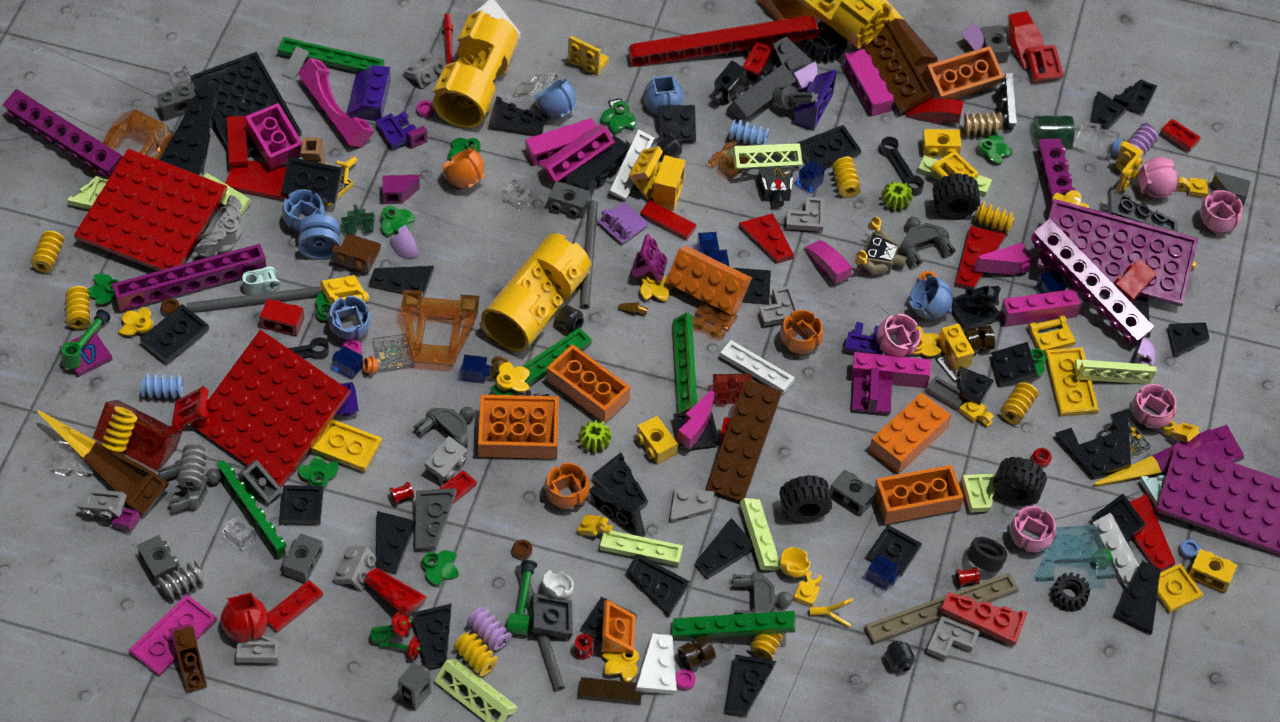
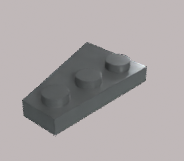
M456 488L416 491V550L437 549L457 493Z

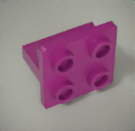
M646 234L641 250L636 255L631 273L637 278L652 272L658 282L663 280L667 257L659 250L656 240L651 238L649 234Z
M872 367L870 375H866V378L854 377L852 410L890 414L892 381L879 379V368Z

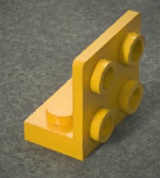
M573 36L568 38V61L586 69L588 72L599 75L608 64L609 57L601 54L599 48Z
M1127 141L1121 144L1115 168L1121 172L1116 188V193L1118 194L1122 190L1126 191L1130 181L1137 178L1138 168L1143 162V159H1141L1143 151Z
M660 147L642 149L628 175L647 200L652 199L651 192L654 187L652 186V180L654 175L657 176L658 174L657 163L663 152Z

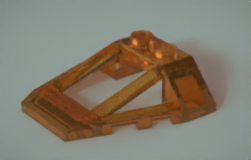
M134 109L123 113L108 130L103 144L114 149L123 134L128 135L133 129L149 137L139 153L147 155L155 143L156 149L160 152L152 158L160 160L174 134L164 123Z
M403 290L401 308L414 363L453 366L477 318L480 296L461 294L460 300L424 298L423 291ZM412 314L419 316L416 337H414ZM426 318L454 320L450 346L422 344ZM466 319L461 335L459 337L461 320Z

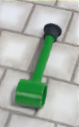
M99 309L96 312L94 322L77 343L67 342L62 345V365L65 368L75 369L81 365V349L100 325H104L105 322L111 319L110 314L106 310Z
M532 560L521 561L523 579L517 612L509 614L507 633L528 636L531 616L525 614L531 575L534 574L537 563Z

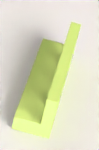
M800 143L734 146L727 150L728 158H734L735 169L803 165ZM795 154L796 161L792 162L786 157L787 155ZM777 155L781 157L779 162H775L770 158ZM763 156L765 160L759 163L754 157ZM739 157H747L749 160L746 164H740Z
M1076 359L1074 363L1076 379L1150 384L1157 372L1156 367L1149 366V364Z
M457 659L446 660L434 680L486 722H496L491 718L490 709H496L501 713L497 722H504L506 717L514 714L518 708ZM446 672L452 675L453 684L448 685L442 680ZM464 684L468 687L469 696L464 697L460 694L459 685ZM480 696L484 701L485 708L479 709L475 704L474 697Z

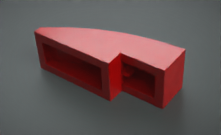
M928 99L907 110L906 118L940 125L942 120L959 124L964 101Z

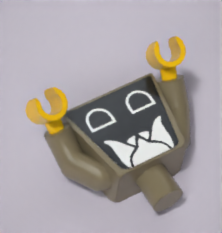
M879 217L872 218L871 222L868 223V228L875 230V232H872L865 251L860 250L857 252V258H855V263L861 264L860 269L866 270L872 275L890 274L893 265L904 268L907 257L898 255L899 244L880 227L881 220Z

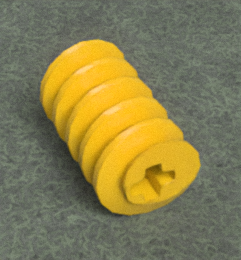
M842 157L835 161L832 165V170L839 194L844 198L855 197L861 192L859 188L861 184L853 158Z
M983 201L977 210L974 222L978 218V223L981 225L985 221L986 227H989L992 223V229L995 230L999 226V232H1003L1006 228V234L1009 235L1015 221L1013 212L1011 211L1006 215V209H1004L1000 213L999 206L992 210V204L985 207L986 201Z
M44 231L30 260L31 265L42 273H52L55 261L58 259L57 255L60 254V249L63 246L62 243L65 241L64 237L55 231Z
M74 286L65 293L66 324L73 329H86L91 324L89 314L90 292L83 286Z
M1025 382L1018 383L1000 409L1002 417L1012 425L1020 424L1028 409L1031 408L1035 399L1039 396L1038 390L1031 384Z
M114 407L118 414H112L111 417L116 421H109L108 424L113 428H107L106 432L110 435H104L103 437L108 443L103 442L101 444L109 450L123 452L127 448L126 444L129 442V437L132 434L131 430L134 429L137 416L128 409Z
M464 633L456 640L454 649L459 651V654L464 657L466 662H469V665L474 668L477 674H480V677H483L495 667L499 658L497 656L492 657L493 651H487L488 646L486 644L482 645L483 641L481 639L476 640L478 637L476 633L471 635Z
M786 633L756 635L750 645L752 653L758 658L773 660L772 655L776 654L775 648L779 647V642L783 640L782 635Z

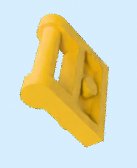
M956 151L951 152L930 167V171L937 174L941 179L945 175L948 176L941 169L943 167L951 174H967L974 177V180L979 176V173Z
M355 275L323 280L320 283V287L330 305L339 298L346 299L347 296L351 295L362 299L365 303L369 301L368 293L363 290Z
M1064 315L1058 316L1057 319L1037 324L1035 322L1028 324V331L1037 349H1041L1044 353L1045 350L1065 349L1076 344V340ZM1056 326L1060 327V329L1042 334L1038 333V331Z

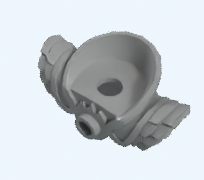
M229 195L226 206L217 211L199 238L201 241L194 247L196 253L201 256L212 257L216 256L218 252H228L233 248L242 234V227L239 223L242 204L239 199Z

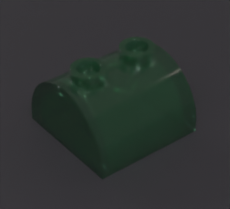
M1035 115L1033 126L1036 147L1039 140L1061 139L1065 150L1073 149L1075 130L1072 116Z

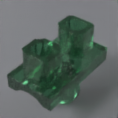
M357 204L353 205L352 211H347V217L341 218V228H344L346 235H356L355 226L361 225L363 226L364 233L374 231V212L366 213L365 208L358 209Z

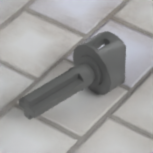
M778 86L773 92L774 99L781 110L794 109L798 103L818 102L817 93H798L797 89L793 86Z

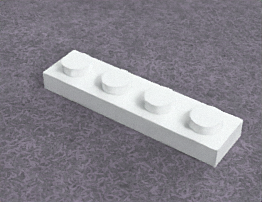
M638 129L608 193L624 201L626 200L634 183L628 175L642 149L651 147L654 137Z
M732 340L720 352L721 358L768 386L781 390L782 394L794 382L795 377Z
M1109 513L1093 522L1106 549L1111 552L1114 564L1128 589L1139 564L1113 515Z

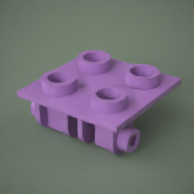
M625 202L612 211L604 209L601 213L603 217L597 221L622 244L649 225L645 219Z

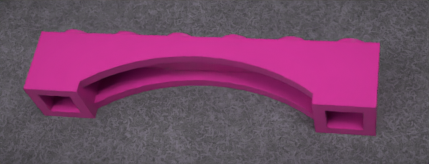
M309 58L298 72L302 79L301 82L308 87L310 94L319 102V107L327 113L328 119L335 124L336 130L344 136L345 142L351 147L362 148L374 131L366 120L356 117L350 118L342 111L331 92L328 77L330 74L329 70L322 61Z

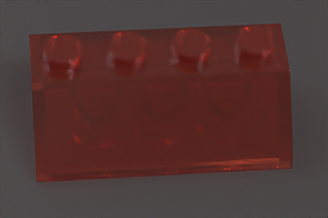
M119 400L105 402L93 438L102 443H108L103 437L104 435H110L106 432L107 428H113L108 424L109 421H116L111 417L112 414H118L114 407L128 409L137 416V421L134 423V429L131 430L132 434L129 437L128 444H126L127 448L122 453L157 471L159 468L161 469L176 451L183 432Z

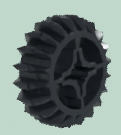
M820 20L817 23L819 35L814 39L801 41V48H803L804 53H807L808 57L813 56V60L819 59L820 62L826 60L828 63L829 59L835 61L836 58H840L844 54L848 42L847 39Z

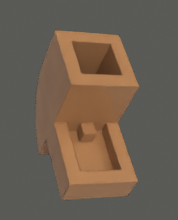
M303 137L301 155L304 160L325 164V149L321 138Z

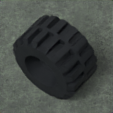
M961 173L949 174L948 176H943L942 179H938L937 183L933 185L934 208L942 217H948L949 219L964 218L967 215H972L980 207L978 182L972 176Z
M1010 457L1000 462L992 486L996 494H999V497L1014 505L1032 506L1040 500L1047 477L1043 469L1035 462L1023 459L1022 457Z
M815 475L799 476L784 483V486L780 488L779 495L783 515L785 518L790 519V521H815L824 517L832 509L829 485L822 477Z

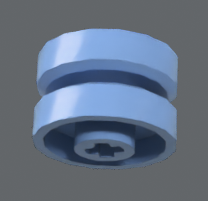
M313 214L302 219L299 223L298 248L301 254L315 260L332 258L334 245L340 246V225L338 221L324 214Z

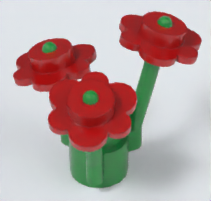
M395 613L391 619L392 624L372 627L371 629L372 642L374 644L379 643L380 648L392 647L409 650L408 656L412 661L415 659V655H418L420 652V643L415 636L410 640L409 645L387 642L392 637L391 629H394V632L398 633L400 637L405 636V633L409 635V628L412 627V620L409 616Z

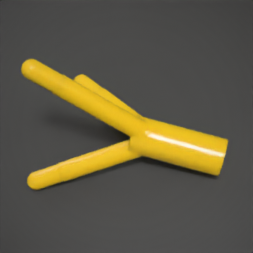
M351 157L346 162L338 160L335 162L345 170L344 184H347L349 168L357 163L356 157Z
M850 598L827 607H810V615H828L845 626L850 627V623L830 611L851 603L853 599Z

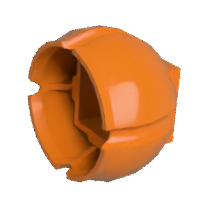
M469 148L451 157L452 161L447 160L442 165L447 181L459 189L470 188L485 177L483 158L474 148Z
M807 310L793 311L790 316H786L781 324L780 337L784 346L799 356L812 352L818 348L823 340L824 330L820 318H815L813 312ZM792 320L804 330L803 335L807 340L802 341L795 338L798 334L789 325Z
M561 463L560 468L554 466L549 471L545 479L544 488L549 501L561 510L572 509L574 505L579 506L586 500L589 495L590 482L584 469L573 463ZM572 486L575 493L568 496L560 494V490Z

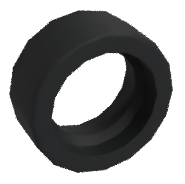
M976 537L970 544L967 557L978 568L988 572H997L1002 569L1007 559V551L1000 543L993 539Z

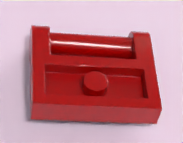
M1055 44L1030 47L1024 50L1033 76L1031 78L1033 83L1063 78L1064 73ZM1038 54L1043 73L1039 74L1034 56Z
M202 386L176 400L172 418L173 430L179 432L184 429V426L208 416L206 405L209 390L206 387Z

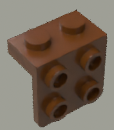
M348 234L341 246L334 245L332 249L333 264L368 274L381 249V244Z

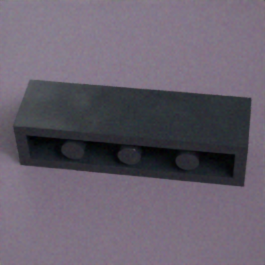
M784 64L780 67L774 66L768 71L769 75L766 77L762 75L756 80L757 84L754 86L750 84L743 90L745 93L742 95L738 93L731 99L732 103L728 108L739 121L742 120L743 123L774 99L773 92L778 86H791L796 81Z
M614 135L612 138L615 143L566 177V184L588 190L591 195L599 185L605 183L610 175H614L618 171L630 146Z

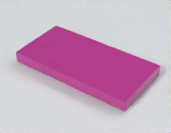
M186 595L129 649V654L160 677L177 660L169 629L191 624L194 627L196 640H198L217 622V617L189 595Z

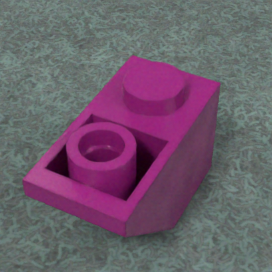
M412 174L384 175L383 204L404 203L420 189V176Z

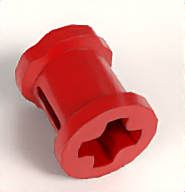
M405 482V485L395 489L393 487L389 488L395 505L399 504L402 500L415 498L409 482Z
M976 566L967 570L956 569L955 577L959 587H963L964 584L980 583V574Z
M580 634L575 639L574 653L578 659L585 660L592 656L593 639L588 634Z

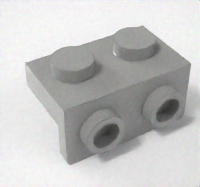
M425 53L417 62L411 63L403 73L406 78L415 79L419 87L424 88L441 75L445 63L441 55Z
M448 436L426 461L424 467L440 478L438 483L442 485L446 480L452 479L455 474L454 470L457 467L461 468L467 460L465 457L467 449Z
M89 489L85 502L77 503L76 507L82 511L83 515L88 517H94V515H99L106 519L120 517L127 495L117 491Z
M348 546L333 578L336 584H353L357 590H363L366 584L364 581L365 576L368 572L372 571L377 557L367 546Z

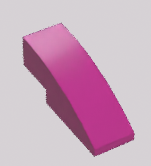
M819 240L804 248L824 275L828 274L835 284L851 277L852 266L838 251L826 242Z
M712 390L686 413L685 424L678 430V441L688 449L698 441L708 425L714 401V391Z

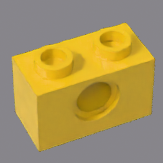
M924 129L922 136L923 157L924 155L931 158L945 157L953 151L960 155V130Z
M955 324L941 328L938 343L953 371L958 370L959 366L964 368L971 366L974 351L960 325Z
M658 416L637 425L636 439L640 445H644L650 459H654L659 464L677 455L678 443Z
M1200 549L1189 575L1195 581L1226 593L1238 565L1228 559H1223L1209 551Z

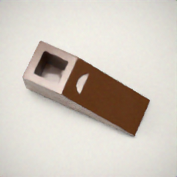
M186 624L169 629L186 692L207 687L194 627L191 624Z

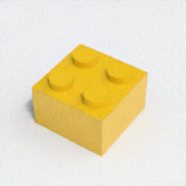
M665 155L663 161L658 163L657 176L654 175L652 180V186L654 187L651 197L653 202L674 211L684 185L686 160Z

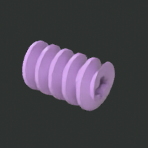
M1143 123L1127 142L1141 149L1143 157L1150 150V147L1157 142L1158 135L1150 124Z
M480 607L469 616L467 625L472 628V631L480 639H483V643L488 645L490 650H499L511 639L512 634L510 632L506 633L507 629L505 627L500 628L502 623L499 621L495 622L496 617H490L491 612L489 610L483 612L484 607Z

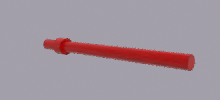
M449 13L444 14L443 24L446 65L453 63V24L451 23V14Z

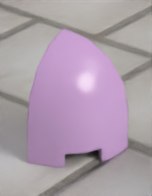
M973 22L961 34L974 50H979L983 47L984 37L980 28Z
M816 62L792 74L796 79L794 84L797 86V89H802L808 85L809 81H813L817 75Z
M404 225L398 229L399 233L395 237L392 236L390 238V244L394 251L403 258H419L414 238L407 226Z
M1143 337L1134 363L1149 364V366L1153 367L1156 350L1153 344Z

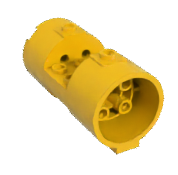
M796 0L858 49L862 47V44L867 46L884 27L885 17L889 18L892 7L884 0Z
M482 10L468 15L457 39L460 42L457 47L459 59L444 66L433 89L435 93L433 107L437 114L446 122L461 128H474L483 122L486 113L491 108L490 106L496 93L493 80L496 76H502L508 71L510 60L518 45L519 35L512 24L503 18L499 20L490 17L491 14L484 13Z
M557 233L547 235L511 280L482 312L479 325L487 337L493 338L497 343L512 351L523 352L527 350L549 323L556 310L572 295L589 274L591 262L586 252L576 242L573 245L567 241L564 235Z

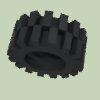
M1070 572L1069 576H1067V573H1063L1062 577L1060 575L1055 581L1052 589V600L1055 599V605L1060 604V609L1066 607L1065 611L1069 612V609L1072 608V612H1076L1077 608L1081 610L1086 605L1091 590L1088 588L1089 583H1085L1086 579L1084 577L1079 578L1080 574L1073 576V572ZM1066 587L1074 588L1077 590L1078 596H1068L1064 593L1063 589Z

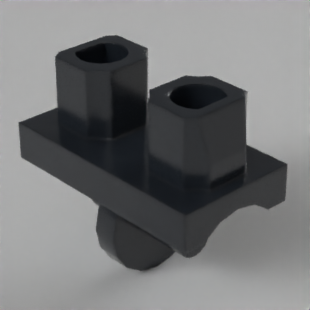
M989 285L977 289L966 288V307L969 309L980 307L991 309L993 306L999 305L998 296L1001 288L999 286L990 287Z

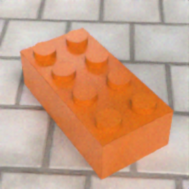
M991 46L929 64L922 73L933 99H956L998 86L1001 79L1004 78Z
M685 246L678 249L666 283L718 309L733 314L739 311L752 277Z
M573 344L547 367V381L601 422L604 421L606 423L630 400L631 387Z
M921 392L871 438L869 452L899 474L948 429L951 414Z
M952 465L877 478L874 487L877 490L876 500L885 524L961 510L964 499Z

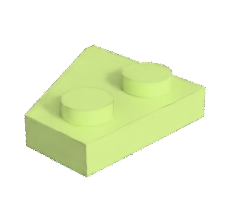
M96 176L89 184L80 189L79 194L68 198V205L90 209L109 178Z
M996 474L962 476L961 481L970 512H989L995 494V489L992 485Z

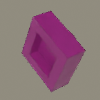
M424 126L408 132V144L411 149L428 142L427 130Z
M123 508L120 517H115L111 523L114 528L131 531L140 518V514L138 511Z

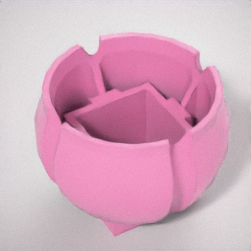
M1155 157L1143 164L1137 173L1142 194L1146 193L1153 198H1165L1173 195L1172 192H1175L1177 187V171L1173 170L1175 164L1172 159Z
M1224 190L1213 191L1212 194H1209L1204 199L1200 208V217L1203 224L1216 235L1234 229L1240 223L1243 215L1241 200H1236L1235 194Z
M897 314L891 315L881 322L877 330L876 340L884 355L906 357L917 349L921 339V331L916 329L918 324L911 317ZM895 335L899 346L893 343L889 336Z
M1146 385L1133 398L1132 413L1135 420L1154 431L1168 425L1176 414V398L1169 389L1165 391L1162 385ZM1146 407H1149L1150 409L1154 410L1155 412L1161 415H1152L1146 412L1144 409Z
M1025 507L1015 515L1011 522V538L1020 549L1024 548L1026 552L1036 554L1037 552L1044 551L1052 544L1055 538V520L1047 510L1042 512L1041 507ZM1027 529L1041 537L1039 540H1033L1022 533Z

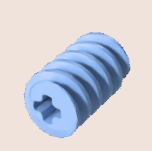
M734 119L729 139L733 141L736 138L738 143L743 139V144L747 145L750 142V146L755 144L766 145L769 128L763 132L762 126L756 130V124L749 128V122L742 126V120L736 124Z
M147 373L141 382V396L145 397L148 394L149 398H153L155 394L157 398H161L163 394L164 398L167 399L171 394L172 398L176 399L179 394V397L182 398L183 380L181 375L179 374L177 379L174 380L173 374H170L169 379H166L165 374H162L161 379H159L157 373H155L153 379H151L150 374Z

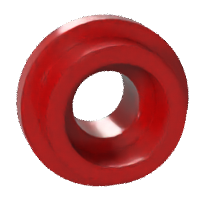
M1038 448L1032 454V461L1041 467L1049 465L1052 460V456L1046 448Z

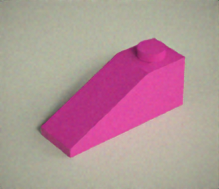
M1021 242L980 255L973 269L979 272L1016 275L1027 272L1031 268L1034 257Z

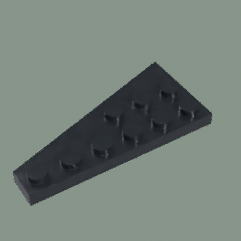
M200 86L163 152L160 161L200 176L203 175V164L207 157L211 136L209 132L210 127L213 125L212 117L213 112L216 110L219 94L216 89Z

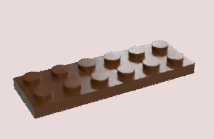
M887 20L883 23L884 27L878 35L864 48L867 54L870 55L875 68L878 69L881 79L885 81L889 93L893 95L894 102L899 111L903 113L933 96L890 20Z
M745 379L709 479L707 491H714L716 494L740 502L743 498H746L783 393L781 390Z

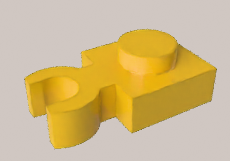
M1171 421L1168 424L1169 427H1162L1164 435H1172L1173 439L1183 442L1191 441L1200 433L1198 426L1184 422L1177 425L1176 422Z
M808 571L806 582H800L793 600L809 607H813L820 591V587L817 586L820 585L822 575L819 574L817 579H811L812 571Z

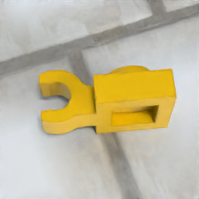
M1178 177L1176 191H1187L1188 196L1206 198L1208 195V181L1190 177L1187 180L1184 177Z
M967 400L959 408V412L973 423L978 420L987 428L993 423L991 421L994 417L993 414L986 411L987 407L982 403L979 405Z
M585 515L577 531L580 535L596 536L598 532L610 533L613 525L607 524L608 518L598 515Z

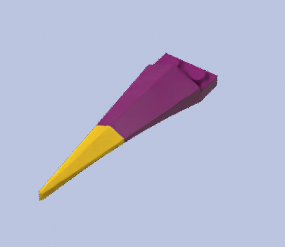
M1227 424L1212 430L1203 431L1189 442L1182 441L1179 443L1231 462L1244 459V453ZM1174 445L1131 465L1130 468L1096 481L1094 486L1098 487L1140 478L1141 476L1166 473Z

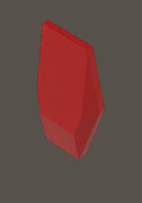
M1028 11L1009 14V45L1023 69H1031L1024 50L1030 47L1044 46L1043 37ZM1038 54L1034 55L1037 66L1042 67Z

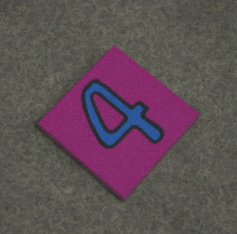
M96 332L81 349V365L73 370L79 377L113 360L112 355ZM82 336L75 338L69 342L77 343Z

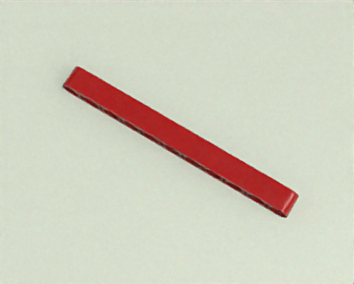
M808 15L634 43L628 47L631 65L640 67L752 49L756 42L770 46V44L784 37L789 38L792 42L816 38L820 32L816 17Z

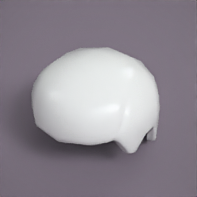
M550 570L543 575L542 587L546 596L566 599L573 592L574 582L570 576L562 571L554 574Z

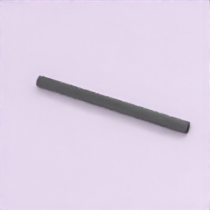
M595 200L589 202L585 252L590 259L591 267L589 268V274L582 281L580 303L582 309L590 308L598 202Z
M320 286L187 303V308L194 312L266 303L267 299L282 301L314 297L320 293Z
M521 564L515 568L520 584H522L523 566ZM531 582L527 598V605L530 611V615L531 597L534 593ZM537 633L555 691H561L565 688L549 636Z

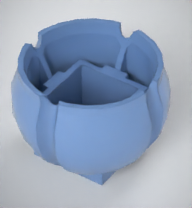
M673 75L658 76L652 78L646 85L643 99L646 109L651 114L659 117V105H682L684 93L682 86L673 78Z
M566 78L564 81L560 79L545 86L544 91L539 90L534 95L538 109L551 119L562 118L577 107L575 103V89Z
M297 190L289 194L288 199L284 200L282 208L283 219L289 228L299 232V223L302 219L298 217L302 213L308 216L313 214L325 215L324 204L318 194L315 193L313 195L310 190Z
M927 276V280L922 278L913 287L909 296L912 301H909V304L918 316L928 320H935L952 312L953 294L951 288L944 280L934 276Z
M347 296L346 299H337L331 305L327 321L330 324V330L337 337L344 340H352L353 337L360 338L367 332L371 324V314L367 304L362 299L355 296ZM355 315L358 325L343 329L340 319Z

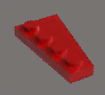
M970 226L955 287L975 289L984 272L974 271L973 269L978 257L999 250L1006 234Z
M1147 494L1130 501L1148 525L1131 539L1148 562L1161 569L1160 573L1173 567L1176 563Z
M952 593L946 594L939 611L1011 646H1015L1028 613L1022 610L1020 612L1012 611L1010 607L1006 606L1002 608L992 606L991 603L985 601L983 603L975 602L973 598Z

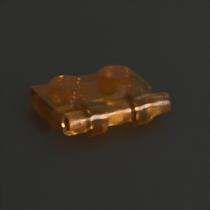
M734 140L726 143L722 147L723 149L720 152L714 153L708 161L711 166L719 164L718 170L731 179L743 170L735 169L734 158L725 157L727 150L737 146V142ZM739 157L740 164H746L749 159L747 157Z
M703 301L695 312V317L699 319L692 317V324L696 329L710 333L712 337L723 339L726 332H729L737 320V314H729Z

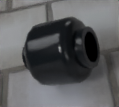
M669 134L657 142V147H660L663 151L660 156L662 160L665 155L676 158L682 154L681 146H683V142L678 136L674 137L672 134Z
M565 305L556 312V324L559 328L572 333L583 326V314L578 309Z
M895 641L888 645L885 657L890 668L901 673L909 671L915 662V656L910 645L902 641Z

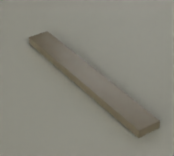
M1007 573L952 594L973 598L975 602L983 603V601L990 603L1018 593L1019 588L1011 574ZM945 596L866 624L864 629L874 645L938 622L941 616L949 618V616L939 612Z

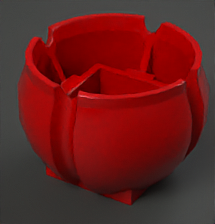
M251 592L227 598V603L221 612V625L226 636L231 640L248 642L250 637L255 640L265 633L268 624V612L264 604L254 597Z

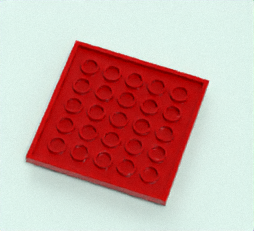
M128 148L76 230L74 237L77 240L157 271L183 265L228 189L226 185Z
M260 329L208 399L206 405L208 416L195 420L191 425L247 465L251 461L257 460L282 488L350 395L351 391Z

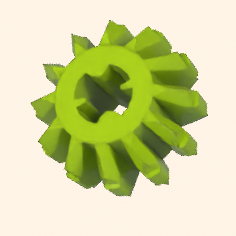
M892 180L891 184L886 183L881 194L883 204H886L887 208L892 207L894 211L897 208L901 211L903 208H908L913 198L912 188L908 187L907 183L901 184V181L896 183Z
M595 419L593 423L587 421L586 425H582L578 438L581 447L586 446L587 451L593 449L594 453H596L597 449L603 452L604 447H609L612 434L609 426H605L604 421L597 423Z

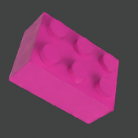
M279 103L245 116L246 129L270 170L288 163L289 157H302V141Z

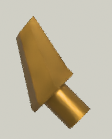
M640 302L620 303L618 306L619 310L634 314L638 312L646 315L648 308L641 306Z

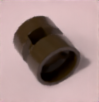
M990 325L979 327L978 330L975 328L963 330L974 353L979 352L980 349L982 351L994 350L995 336Z
M705 635L692 640V644L686 643L677 648L682 665L689 671L700 667L701 662L706 664L716 658L715 650Z

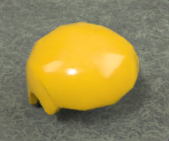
M789 547L782 552L780 568L787 576L800 578L805 576L810 568L811 562H808L807 552L804 550Z

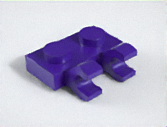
M402 112L395 117L391 113L376 120L377 127L392 149L408 143V132L416 128L414 124L409 123L407 119L409 116L406 112Z
M856 322L854 333L848 332L844 351L883 355L880 345L876 340L879 326H875L872 337L862 334L864 323Z

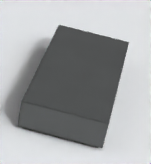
M937 376L925 388V393L955 411H958L967 400L962 398L961 390Z

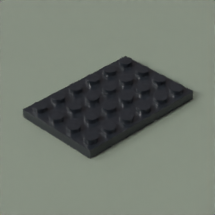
M257 52L190 76L197 92L200 86L214 88L218 91L216 110L213 112L212 120L227 148V117L248 116L277 103L281 106L299 137L302 136L299 126ZM246 129L247 156H250L260 151Z

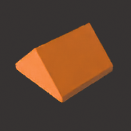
M609 600L604 601L602 652L632 653L634 652L636 615Z

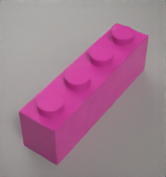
M864 49L845 54L843 67L871 117L890 112L892 103H894L893 95L888 92L886 83L880 78L879 71L872 64L870 55H867Z
M590 118L525 139V151L533 166L539 165L595 127L596 124Z
M598 124L540 163V166L548 179L556 182L615 142L607 128Z
M1076 289L1004 298L1000 313L1005 327L1045 322L1057 319L1058 316L1062 315L1068 319L1078 316L1081 302Z
M854 352L851 381L854 380V377L866 378V375H870L872 367L879 368V379L891 380L892 385L926 388L930 379L931 360Z

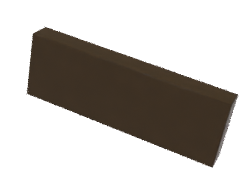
M581 677L579 699L641 705L642 692L634 691L637 684L634 682Z

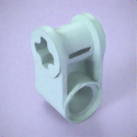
M271 266L247 271L243 274V291L247 295L272 292L281 285L276 278L275 268Z

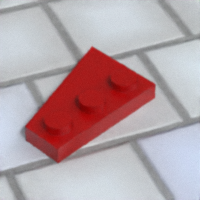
M773 213L739 222L738 227L749 234V238L753 242L756 241L762 247V251L776 264L794 258V254Z
M378 568L368 572L364 579L367 584L404 616L423 605L427 596Z

